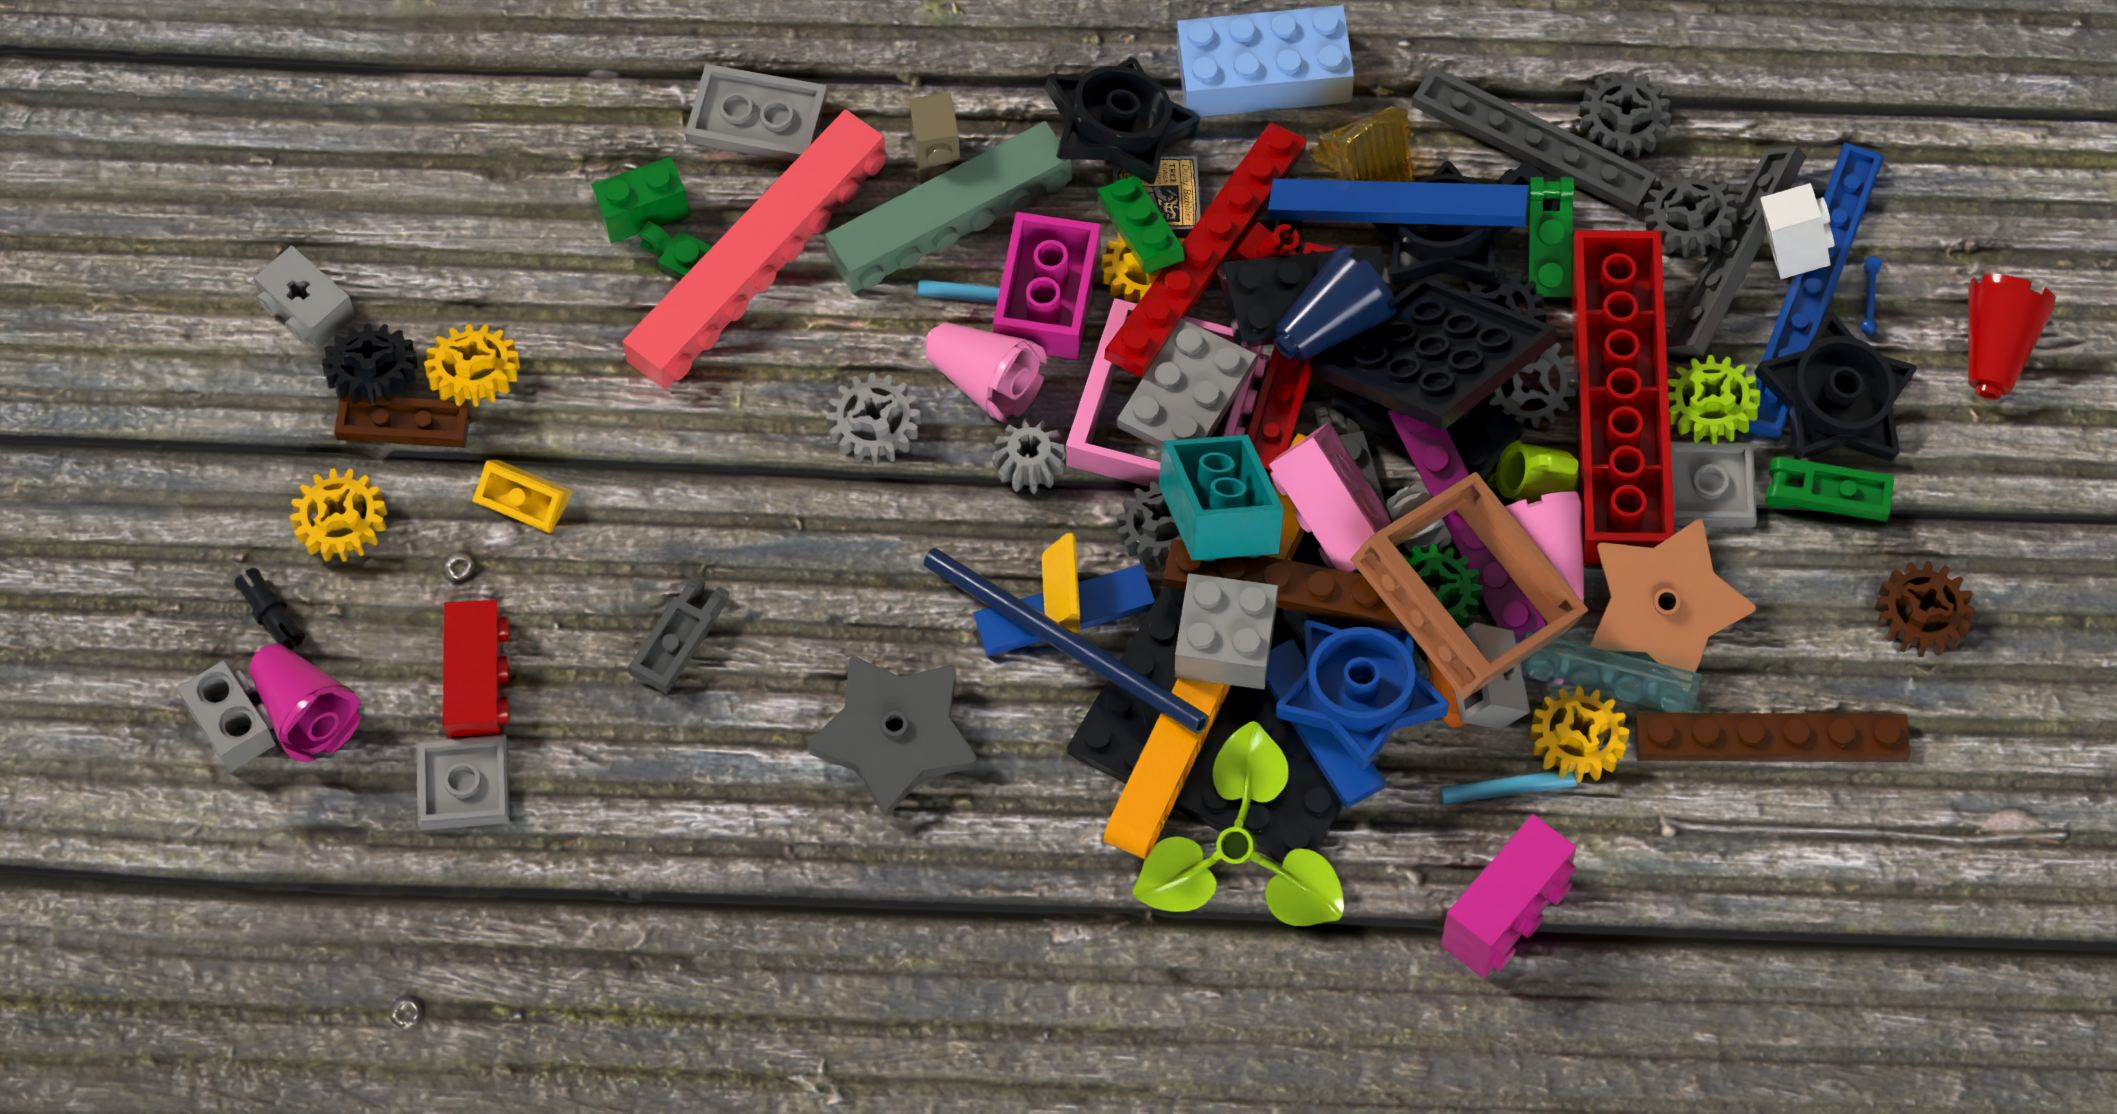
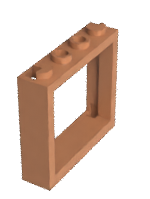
M1477 472L1472 473L1370 536L1350 559L1463 700L1566 633L1588 611V608L1553 567L1549 559L1535 545ZM1455 509L1548 622V625L1490 663L1396 548L1397 545Z

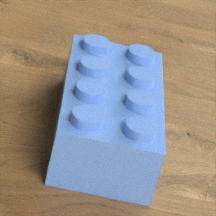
M1343 5L1177 20V54L1184 108L1198 114L1200 117L1352 103L1354 73Z

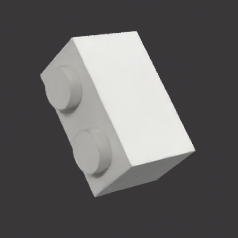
M1811 183L1760 197L1769 245L1780 279L1831 265L1828 248L1834 247L1835 243L1829 222H1831L1824 197L1816 199Z

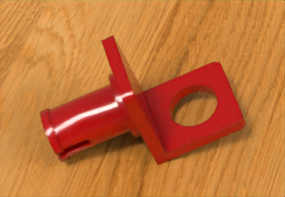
M1258 221L1246 232L1225 262L1236 261L1239 257L1247 260L1298 254L1294 249L1300 242V236L1296 229L1290 235H1285L1292 227L1291 225H1279L1272 233Z

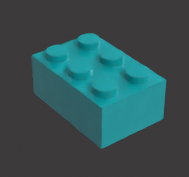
M1249 435L1163 441L1158 485L1192 561H1214L1218 558L1243 556L1255 558L1261 555L1279 554L1284 508Z

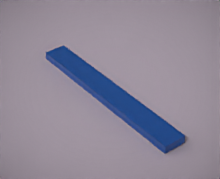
M1844 142L1824 194L1831 220L1829 225L1835 243L1834 247L1828 248L1831 265L1793 277L1762 361L1806 350L1824 320L1885 155ZM1756 376V390H1760V406H1758L1757 420H1749L1748 432L1779 442L1789 410Z

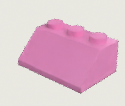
M1330 422L1322 425L1290 447L1269 464L1273 470L1270 476L1275 487L1282 495L1288 494L1297 508L1294 511L1296 519L1307 533L1312 531L1321 545L1319 547L1320 556L1328 568L1349 572L1357 569L1350 560L1370 536L1393 523L1391 516Z

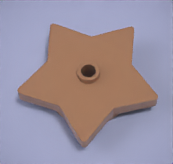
M1701 519L1693 521L1654 548L1612 543H1599L1597 545V551L1611 598L1589 647L1593 650L1645 652L1685 688L1690 687L1708 638L1756 610V606L1714 573L1704 523ZM1663 593H1671L1676 599V604L1671 610H1663L1659 606L1658 599Z

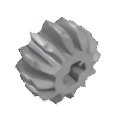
M1025 418L1022 421L1021 429L1008 424L1007 428H1005L1006 436H997L995 440V450L997 451L992 455L993 466L999 469L998 476L1002 483L1012 480V488L1015 492H1018L1023 485H1029V490L1034 495L1037 492L1039 483L1051 489L1054 484L1053 476H1062L1064 472V463L1062 461L1066 458V447L1064 444H1060L1061 437L1058 430L1047 432V424L1044 420L1036 427H1030L1029 421Z
M1421 483L1411 487L1407 486L1397 491V494L1388 499L1387 509L1393 522L1432 499V496L1426 486ZM1441 518L1404 541L1411 555L1414 546H1418L1423 553H1429L1431 544H1436L1438 553L1443 551L1442 549L1451 544L1452 536Z

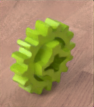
M1708 355L1707 364L1702 365L1697 359H1691L1690 370L1679 366L1676 368V379H1668L1670 424L1678 423V433L1681 436L1689 431L1694 432V442L1699 443L1703 436H1709L1711 444L1717 445L1718 436L1724 435L1730 442L1734 441L1736 429L1747 433L1749 431V420L1756 421L1758 418L1760 390H1756V377H1746V366L1744 364L1737 366L1735 369L1732 368L1730 357H1726L1721 364L1715 363L1713 355ZM1737 392L1741 397L1740 405L1736 404L1735 394ZM1686 394L1689 396L1690 405L1686 407L1683 401Z

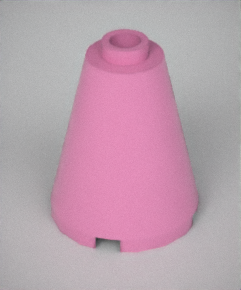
M948 322L934 327L926 336L924 347L927 360L990 417L1002 423H1008L1007 417L1010 415L1020 417L1032 404L1042 386L1044 376L1038 374L1040 362L1046 364L1047 356L1044 348L1033 341Z
M1577 492L1550 493L1541 495L1542 501L1528 504L1527 499L1506 506L1505 508L1521 525L1526 534L1549 559L1553 567L1584 603L1583 503L1580 500L1579 494Z

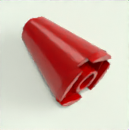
M1985 274L1980 283L1977 282L1975 277L1971 279L1968 288V384L1975 389L1977 396L1998 400L2001 398V395L2011 393L2054 310L2056 296L2049 289L2043 287L2042 294L2030 290L2032 281L2009 275Z

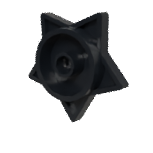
M1133 57L1118 66L1096 68L1084 76L1048 74L1044 86L1045 91L1066 121L1056 154L1058 159L1108 160L1149 184L1155 183L1162 149L1195 132L1201 119L1198 114L1172 102L1165 89L1156 80L1145 74L1137 59Z
M1445 161L1431 176L1415 181L1425 183L1481 184L1472 178L1463 176L1450 161ZM1372 223L1393 243L1391 263L1393 285H1400L1442 272L1493 284L1496 281L1495 244L1515 227Z
M1829 312L1806 350L1762 361L1756 367L1755 375L1789 410L1794 459L1801 460L1842 445L1892 462L1900 453L1892 406L1916 372L1917 367L1911 363L1883 356L1868 343L1856 339L1833 312Z

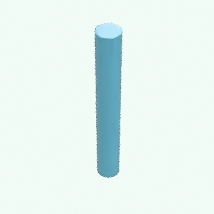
M919 279L918 296L989 304H997L1000 291L998 287Z
M1558 771L1440 787L1442 804L1448 805L1577 786L1574 772H1568L1563 779L1558 778Z

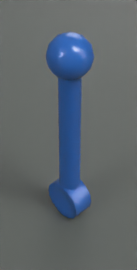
M1875 256L1868 257L1864 263V271L1868 274L1865 320L1861 322L1860 329L1865 335H1872L1877 331V323L1873 320L1876 274L1880 272L1882 262Z

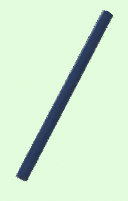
M937 548L931 549L924 559V566L1191 732L1200 734L1207 726L1209 716L949 555Z

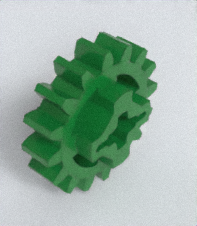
M1436 544L1430 545L1429 553H1423L1418 546H1414L1411 559L1402 554L1423 582L1429 587L1436 588V598L1456 623L1465 629L1468 626L1469 615L1476 616L1478 612L1479 601L1477 600H1480L1482 585L1477 584L1478 570L1472 569L1467 571L1469 558L1464 556L1455 560L1453 558L1454 548L1449 547L1444 554L1438 553Z

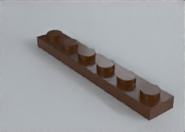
M1172 539L1162 578L1163 586L1186 590L1188 573L1278 585V608L1408 632L1362 574L1263 555L1255 558L1243 556L1218 558L1214 561H1192L1182 540ZM1427 586L1436 597V588Z
M1636 713L1635 717L1637 761L1908 762L1910 757L1907 714Z

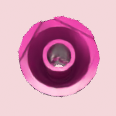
M282 644L264 646L254 654L249 665V673L279 743L291 758L303 762L316 760L313 757L314 754L326 750L330 755L351 738L360 723L361 716L357 709L361 702L350 688Z

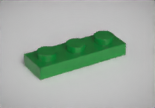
M1133 176L1121 179L1097 189L1099 203L1145 274L1185 261L1183 246L1138 177Z

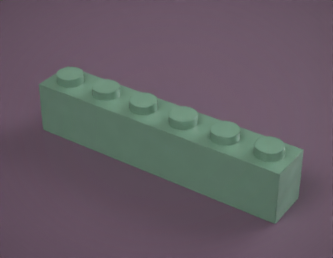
M1044 121L824 234L827 256L851 293L862 288L874 287L885 276L900 268L908 269L918 263L923 256L937 249L944 250L949 248L958 238L974 230L981 231L989 227L995 219L1006 213L1024 209L1033 199L1047 192L1054 193L1059 191L1068 181L1072 180L1071 159H1058L1056 157L1060 141L1048 123Z

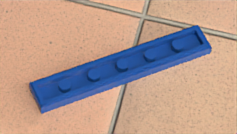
M1273 179L1268 214L1269 220L1526 227L1529 185Z

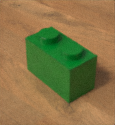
M671 156L591 184L596 209L610 243L639 234L647 221L662 226L690 216L686 190Z

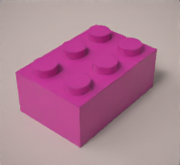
M1016 212L993 320L994 333L1033 341L1044 348L1046 356L1079 360L1101 252V224Z
M1532 814L1447 912L1441 946L1483 979L1486 978L1493 968L1501 971L1513 957L1516 949L1512 946L1523 934L1529 938L1543 921L1544 916L1541 912L1550 902L1557 905L1570 890L1572 883L1569 879L1576 870L1573 860L1577 847Z

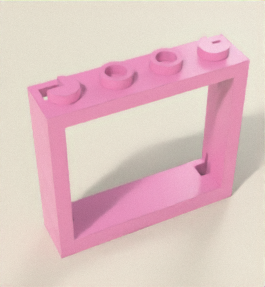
M1114 298L1065 446L1066 466L1150 487L1151 481L1159 484L1161 462L1091 444L1117 365L1104 359L1105 348L1137 306L1135 303ZM1187 316L1184 318V320L1236 344L1232 328ZM1264 345L1245 347V349L1257 354V364L1232 402L1222 437L1246 435L1247 428L1241 427L1244 416H1252L1256 406L1258 391L1253 390L1256 378L1264 379L1270 356L1263 354Z

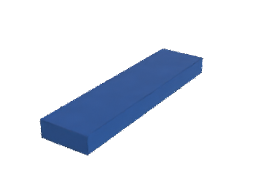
M1140 564L1078 582L1080 629L1078 631L1146 612L1152 608L1155 599L1143 565ZM1043 593L1020 599L1045 614ZM991 607L973 612L974 622L986 657L1044 641Z
M1293 639L1270 650L1265 684L1277 703L1306 670V659ZM1290 721L1346 809L1385 788L1386 782L1374 763L1371 762L1366 769H1362L1330 730Z

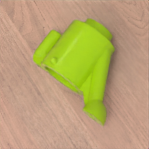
M1516 440L1504 449L1500 455L1496 473L1491 475L1486 484L1490 489H1498L1505 498L1514 499L1516 502L1527 499V502L1534 503L1542 501L1541 495L1558 492H1576L1580 483L1579 464L1577 459L1568 451L1522 443L1521 440Z

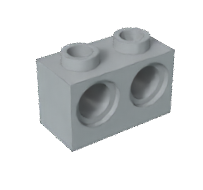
M224 660L177 687L186 708L229 773L276 746L269 731L273 726L263 704L257 707L253 706L247 697L253 693V690L240 670L232 674ZM228 693L224 700L217 703L210 702L216 694ZM239 727H251L245 735L239 737L232 736L233 732Z

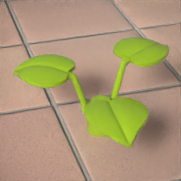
M1249 722L1234 732L1224 743L1214 762L1213 782L1218 794L1227 800L1242 798V805L1234 822V827L1227 828L1221 832L1216 843L1217 851L1204 860L1203 850L1194 840L1180 836L1163 839L1154 846L1149 857L1143 863L1139 878L1133 889L1135 898L1151 907L1164 911L1185 912L1195 910L1205 905L1213 897L1217 889V880L1208 867L1221 859L1231 864H1243L1252 860L1277 874L1267 883L1265 897L1269 910L1280 921L1293 926H1310L1323 922L1337 921L1342 917L1344 910L1342 886L1334 868L1323 856L1309 849H1294L1286 855L1282 867L1256 853V839L1249 830L1244 828L1251 799L1262 803L1275 799L1284 790L1289 776V767L1283 751L1259 723Z

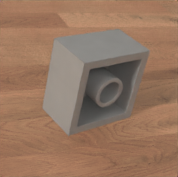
M1188 573L1175 652V677L1265 689L1277 609L1278 585Z

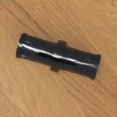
M257 568L245 571L254 584L252 587L240 574L236 578L234 585L253 608L252 616L257 623L266 626L277 644H282L290 650L294 649L285 635L289 633L296 644L300 645L305 638V633L286 611L287 604L282 596L275 595Z

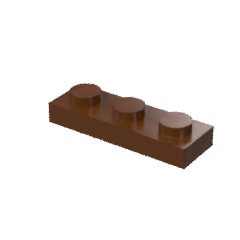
M348 394L339 399L334 434L337 440L465 448L471 407L469 401H464L461 406H456L453 400L392 397L391 401H387L383 396L376 397L375 405H370L368 398H361L357 404H352L351 395Z

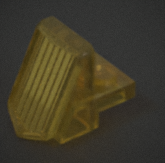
M1391 106L1317 137L1319 145L1309 149L1314 165L1335 172L1338 180L1415 182L1408 142L1411 140L1406 109Z

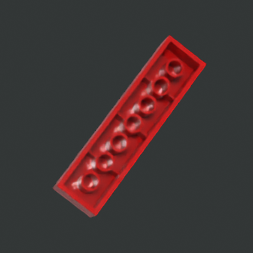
M1574 230L1572 241L1571 301L1574 372L1578 376L1574 379V386L1577 391L1575 395L1577 461L1580 471L1578 494L1583 503L1584 563H1601L1597 551L1599 543L1654 548L1675 534L1661 231Z

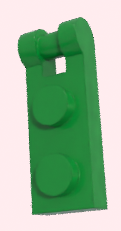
M1530 177L1527 282L1533 280L1536 284V294H1542L1544 298H1571L1573 177H1560L1559 181H1544L1543 177ZM1543 198H1558V211H1543Z
M1776 457L1770 461L1769 476L1772 478V485L1767 487L1765 502L1768 505L1776 508L1794 506L1883 522L1888 521L1894 475L1786 457ZM1790 480H1803L1802 488L1789 486Z

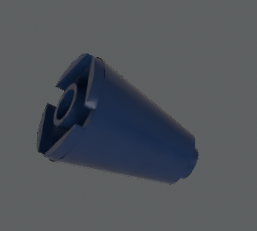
M1341 246L1330 256L1274 328L1277 336L1274 339V344L1279 352L1288 360L1295 358L1302 362L1388 321L1396 313V307L1390 309L1387 303L1393 299V296L1381 276L1365 259L1357 263L1349 257L1354 252L1351 248Z

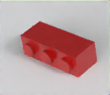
M497 600L444 602L443 728L447 739L503 735V724L510 723L509 697H503V683L510 682L509 656H503V642H510L511 638L509 615L502 616Z

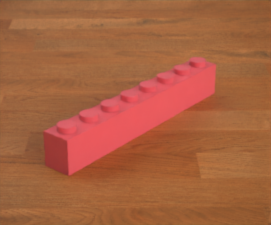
M845 109L622 341L626 361L665 390L674 380H681L689 372L693 360L703 350L707 351L716 344L721 331L731 320L737 321L745 313L749 301L759 291L764 292L772 285L777 272L787 262L791 263L797 259L806 241L814 233H821L827 227L832 214L842 204L846 205L853 200L863 181L869 175L874 176L882 169L886 161L884 136Z

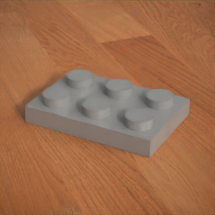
M705 64L685 132L686 143L795 162L816 139L828 96L827 85Z
M1181 318L1118 416L1117 428L1161 449L1163 441L1210 438L1256 366L1257 354Z

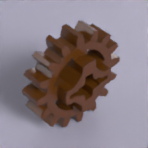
M1926 561L1923 570H1917L1916 566L1910 562L1907 564L1904 574L1895 569L1891 573L1889 582L1883 581L1878 593L1881 597L1877 598L1875 610L1881 612L1877 625L1878 627L1889 626L1890 629L1886 636L1888 642L1896 638L1902 640L1900 651L1905 652L1912 645L1917 647L1918 657H1923L1926 649L1932 647L1933 652L1940 656L1945 648V643L1955 649L1961 639L1960 636H1967L1971 627L1968 621L1972 620L1975 613V608L1968 605L1973 594L1971 591L1960 592L1959 589L1964 580L1961 576L1953 580L1947 578L1949 567L1944 566L1937 573L1933 571L1931 561ZM1926 607L1928 611H1924L1921 608Z

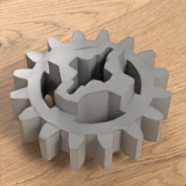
M870 373L868 382L862 383L857 376L852 377L853 388L848 389L842 385L838 387L840 399L830 398L829 409L831 413L826 414L827 428H831L829 430L830 440L832 443H839L840 454L844 456L854 451L855 463L859 464L865 456H870L872 464L875 466L879 463V456L886 455L887 459L893 462L895 461L894 451L896 449L905 453L910 451L908 439H918L917 425L921 424L920 410H917L916 395H908L905 382L894 387L892 375H887L883 382H877L875 373ZM898 427V429L893 434H891L893 428Z

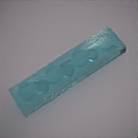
M1527 631L1525 639H1527L1534 633ZM1555 639L1520 662L1522 675L1525 677L1574 689L1577 686H1582L1583 691L1590 693L1599 690L1602 696L1671 713H1693L1703 675L1561 639Z

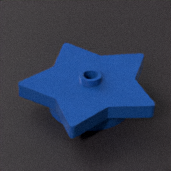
M1307 620L1304 623L1306 670L1276 704V717L1279 719L1330 730L1362 769H1366L1371 764L1395 729L1447 716L1449 705L1448 701L1415 669L1413 637L1409 632L1385 627L1378 629L1353 627L1342 630L1311 620Z

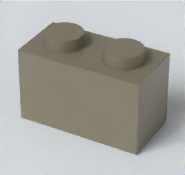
M951 92L909 99L912 143L920 185L961 164L959 134Z

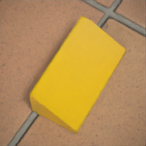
M487 460L472 501L545 532L552 533L570 501L573 491L500 460Z
M1066 533L1047 548L1041 557L1044 612L1046 616L1072 632H1078V629H1080L1076 538L1073 536V533Z

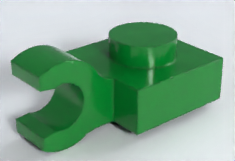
M650 221L646 222L638 234L643 239L640 247L660 257L657 261L658 270L679 281L712 248V246L682 230H679L673 239L661 227Z

